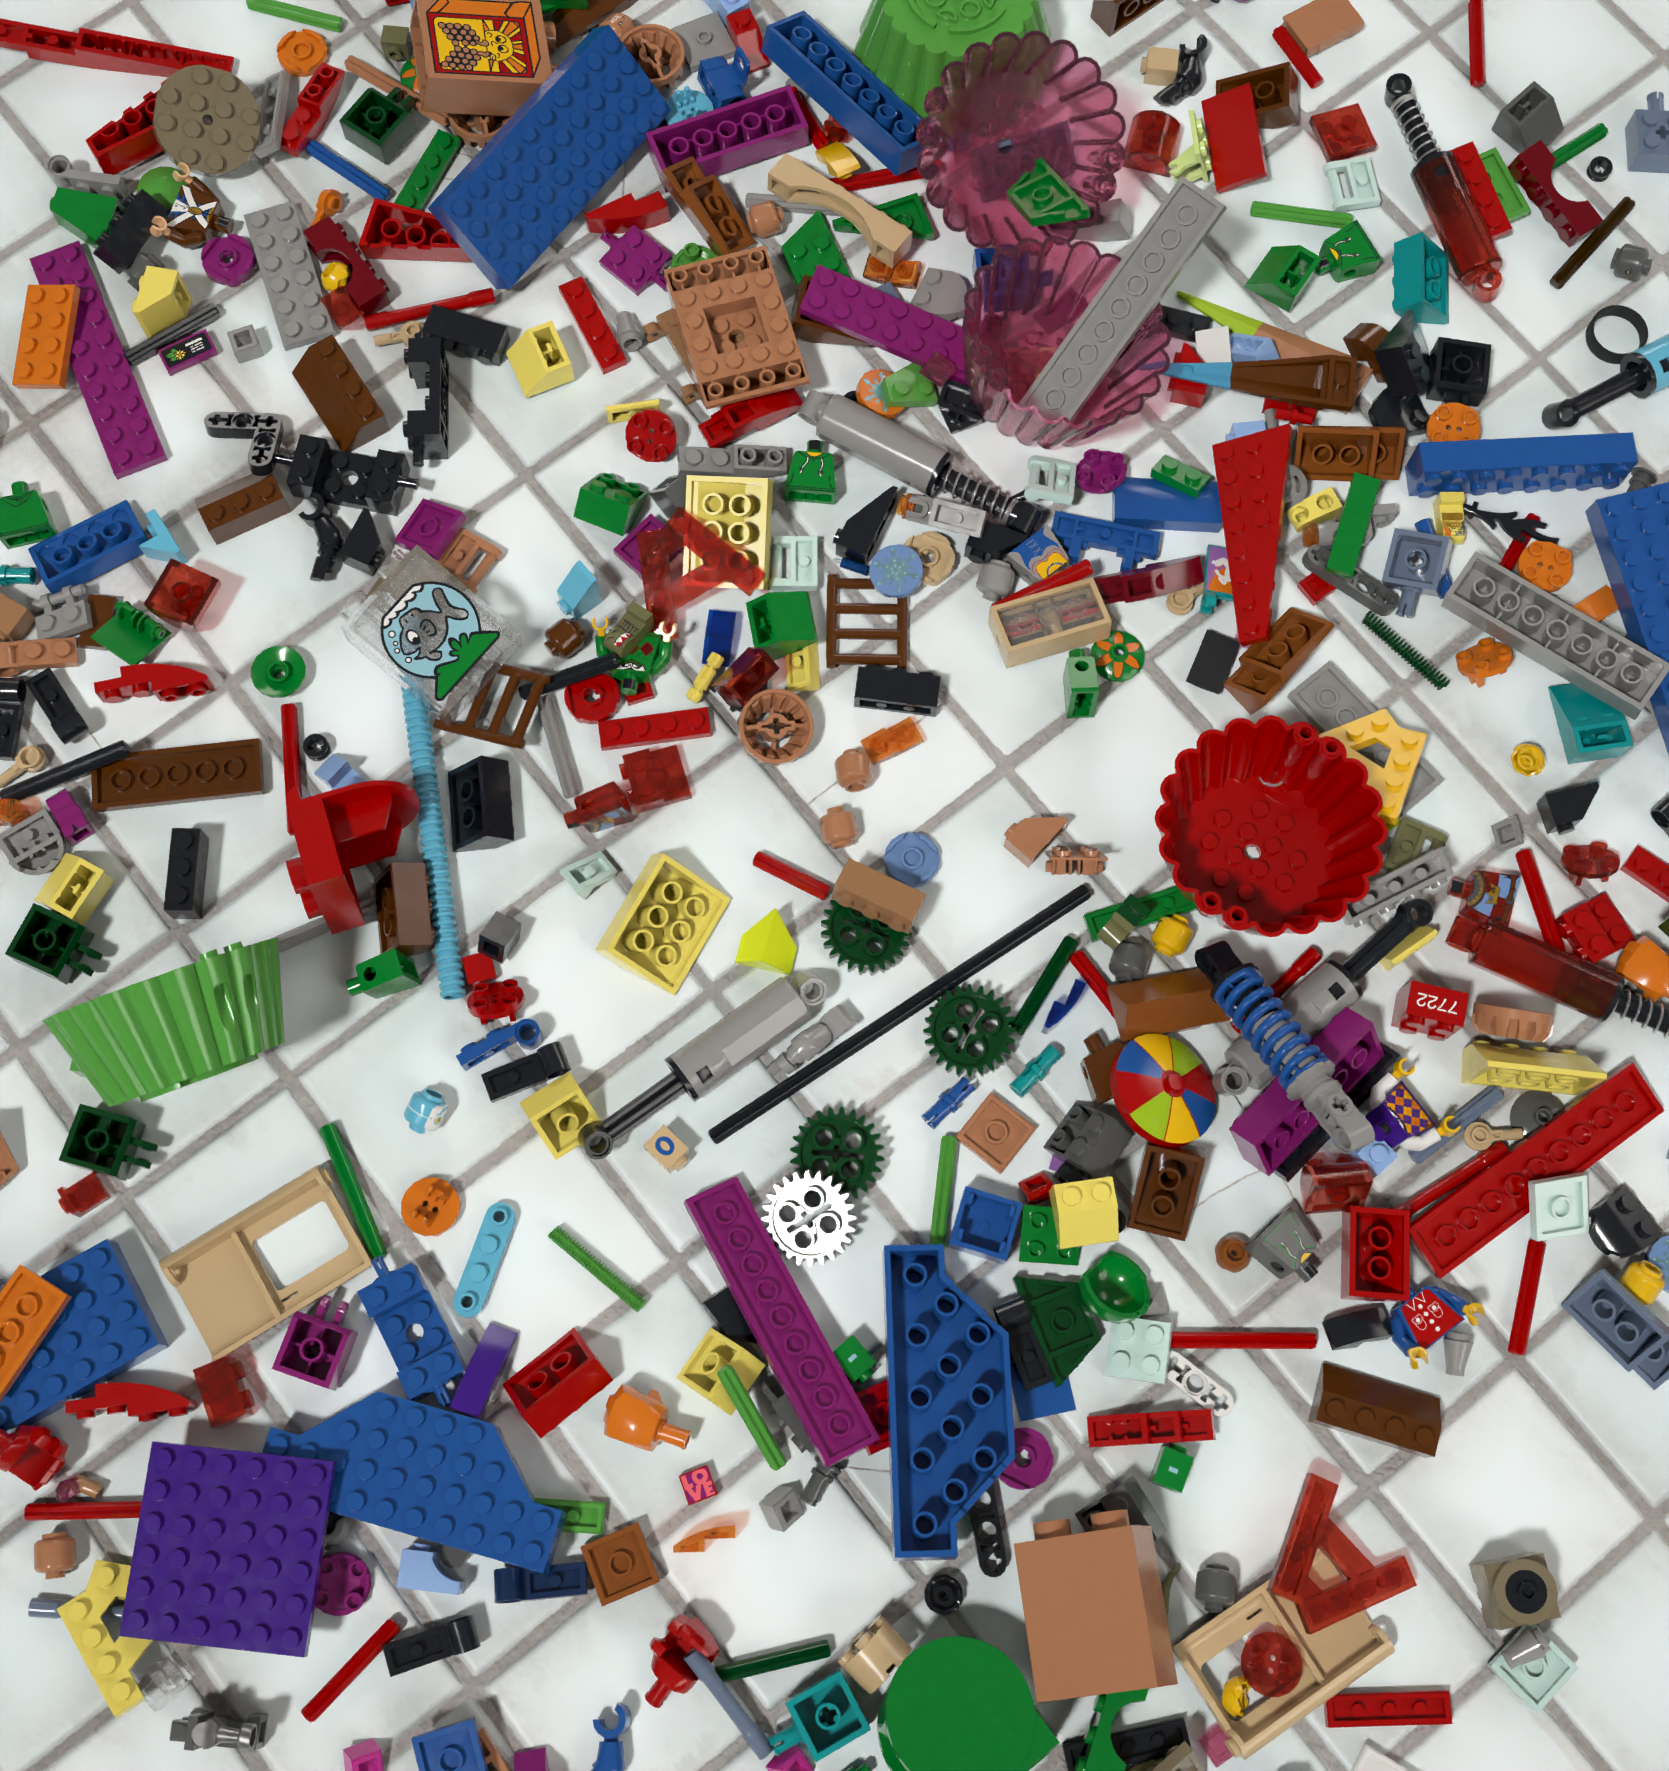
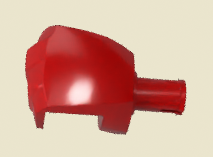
M20 1425L10 1434L0 1428V1470L11 1472L29 1484L33 1490L37 1491L43 1485L48 1484L54 1475L62 1469L66 1462L65 1454L69 1444L50 1435V1430L43 1426Z
M679 1614L668 1625V1634L662 1639L654 1637L649 1644L653 1652L651 1668L658 1679L650 1690L646 1692L645 1699L655 1708H660L671 1691L685 1694L699 1680L683 1659L692 1648L705 1655L711 1663L720 1652L713 1635L696 1617L689 1618Z

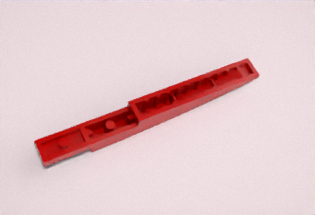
M0 18V47L25 51L31 59L98 70L170 77L178 70L193 65H206L232 73L234 57L85 28H79V32L75 33Z

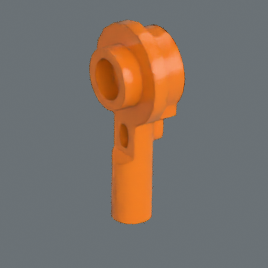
M325 189L320 193L316 204L318 208L315 213L316 217L310 226L328 215L336 214L340 210L342 197L339 191Z

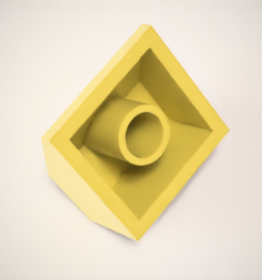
M569 1071L520 1102L527 1117L555 1160L580 1145L578 1133L584 1125L601 1122Z
M1112 1176L1055 1184L1051 1187L1049 1194L1059 1250L1119 1240L1118 1204Z
M710 1327L676 1378L732 1416L736 1407L717 1376L718 1370L728 1364L732 1366L748 1392L765 1367V1364L743 1347Z

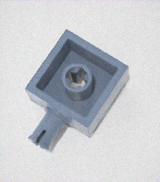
M1657 91L1647 95L1648 110L1636 109L1625 127L1628 172L1669 173V111L1664 110V94L1660 91L1658 99Z
M1399 528L1394 529L1382 582L1387 588L1397 589L1402 592L1396 611L1397 616L1404 617L1406 615V618H1413L1418 595L1425 594L1440 597L1453 545L1450 537ZM1418 558H1421L1423 563L1414 567L1412 562H1417Z

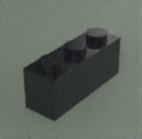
M143 189L135 195L130 193L121 204L125 207L122 213L117 211L108 222L112 226L108 232L103 230L95 240L98 246L93 254L118 274H121L130 266L151 236V226H158L152 223L155 216L164 217L168 209Z
M432 305L422 328V333H425L426 338L441 337L446 351L452 352L461 358L469 357L476 359L484 365L493 364L500 366L510 342L507 326L437 305Z
M876 665L858 666L854 707L936 717L941 676H935V674L925 671L919 674L909 673L902 668L885 670Z
M172 828L164 911L173 919L202 920L209 837L201 828Z

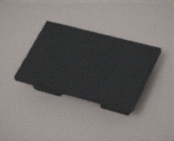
M1207 629L1186 682L1219 695L1239 647V642Z

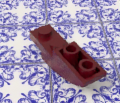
M1200 555L1147 564L1144 568L1093 577L1104 604L1125 601V603L1169 594L1204 582Z

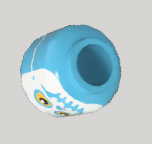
M429 1088L414 1092L404 1111V1117L410 1123L409 1128L420 1134H424L426 1131L437 1130L448 1109L444 1101L445 1097Z

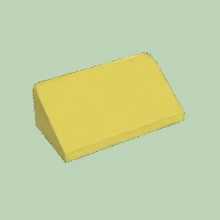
M659 399L607 405L608 422L629 421L635 413L647 408L660 410Z
M818 642L785 656L787 691H814L820 689Z
M1428 926L1417 928L1379 962L1386 971L1391 970L1432 941L1438 935V931Z

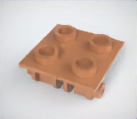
M1052 846V851H1045L1046 856L1051 860L1046 861L1045 871L1051 872V875H1066V860H1068V875L1072 874V860H1076V875H1080L1081 860L1082 875L1102 873V861H1108V857L1101 850H1097V847L1082 846L1080 851L1069 850L1067 846Z

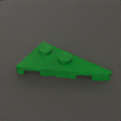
M917 193L874 206L875 209L883 211L888 217L899 224H904L913 232V239H934V231ZM844 217L832 220L834 231L860 233Z

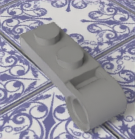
M64 155L52 156L47 162V170L57 187L116 197L118 199H125L129 191L119 175L76 170Z

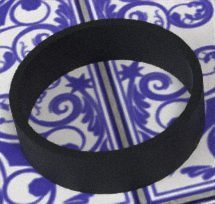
M1611 305L1595 314L1586 329L1585 338L1588 348L1598 359L1610 364H1620L1622 358L1629 353H1614L1604 348L1595 337L1594 322L1605 316H1617L1629 321L1638 332L1639 348L1645 346L1647 342L1648 328L1645 320L1635 310L1626 306Z

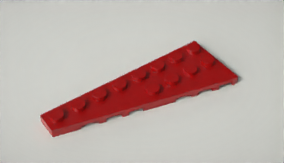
M1289 423L1212 445L1239 644L1242 647L1268 641L1270 636L1273 591H1275L1276 583L1274 577L1276 565H1278V542L1281 540L1285 505L1283 501L1285 484H1287V464L1291 452L1289 449L1291 434H1293Z

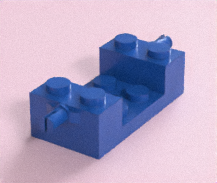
M383 1256L377 1257V1260L373 1259L371 1264L378 1278L372 1284L357 1291L369 1318L375 1320L399 1370L396 1374L408 1399L416 1402L434 1392L441 1408L451 1404L452 1399L446 1385L462 1377L467 1366L418 1266L411 1262L398 1270L389 1271ZM419 1324L423 1328V1336L419 1341L412 1342L408 1338V1330L411 1326Z

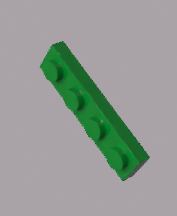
M438 129L394 203L423 211L462 146L461 138Z

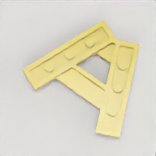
M96 1560L86 1591L57 1608V1611L112 1714L117 1719L146 1700L130 1670L153 1640L119 1636L116 1642H114L101 1617L115 1599L125 1600L131 1566Z

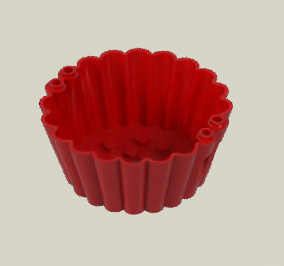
M1273 715L1260 718L1256 724L1245 718H1236L1225 726L1224 732L1217 729L1204 731L1198 737L1197 749L1188 748L1182 750L1177 755L1174 766L1175 773L1165 777L1161 783L1160 792L1164 804L1159 806L1154 817L1162 837L1159 843V852L1173 875L1175 885L1182 896L1190 902H1195L1201 916L1210 919L1216 917L1217 922L1224 929L1244 931L1252 935L1277 937L1283 933L1308 934L1314 931L1319 923L1340 920L1346 914L1347 904L1361 901L1366 897L1369 891L1367 877L1374 876L1383 866L1382 853L1377 847L1386 840L1388 830L1383 819L1377 816L1383 805L1382 797L1378 790L1366 785L1368 781L1366 766L1357 759L1346 758V748L1339 739L1330 736L1319 738L1318 731L1311 724L1300 721L1288 726L1280 717ZM1259 777H1261L1263 782H1268L1269 784H1277L1280 781H1282L1283 783L1276 787H1270L1267 785H1263L1262 782L1259 780ZM1256 847L1259 858L1255 860L1247 858L1244 851L1245 848Z

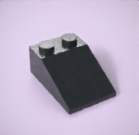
M1407 310L1373 351L1392 398L1420 393L1431 380L1429 352L1413 310Z

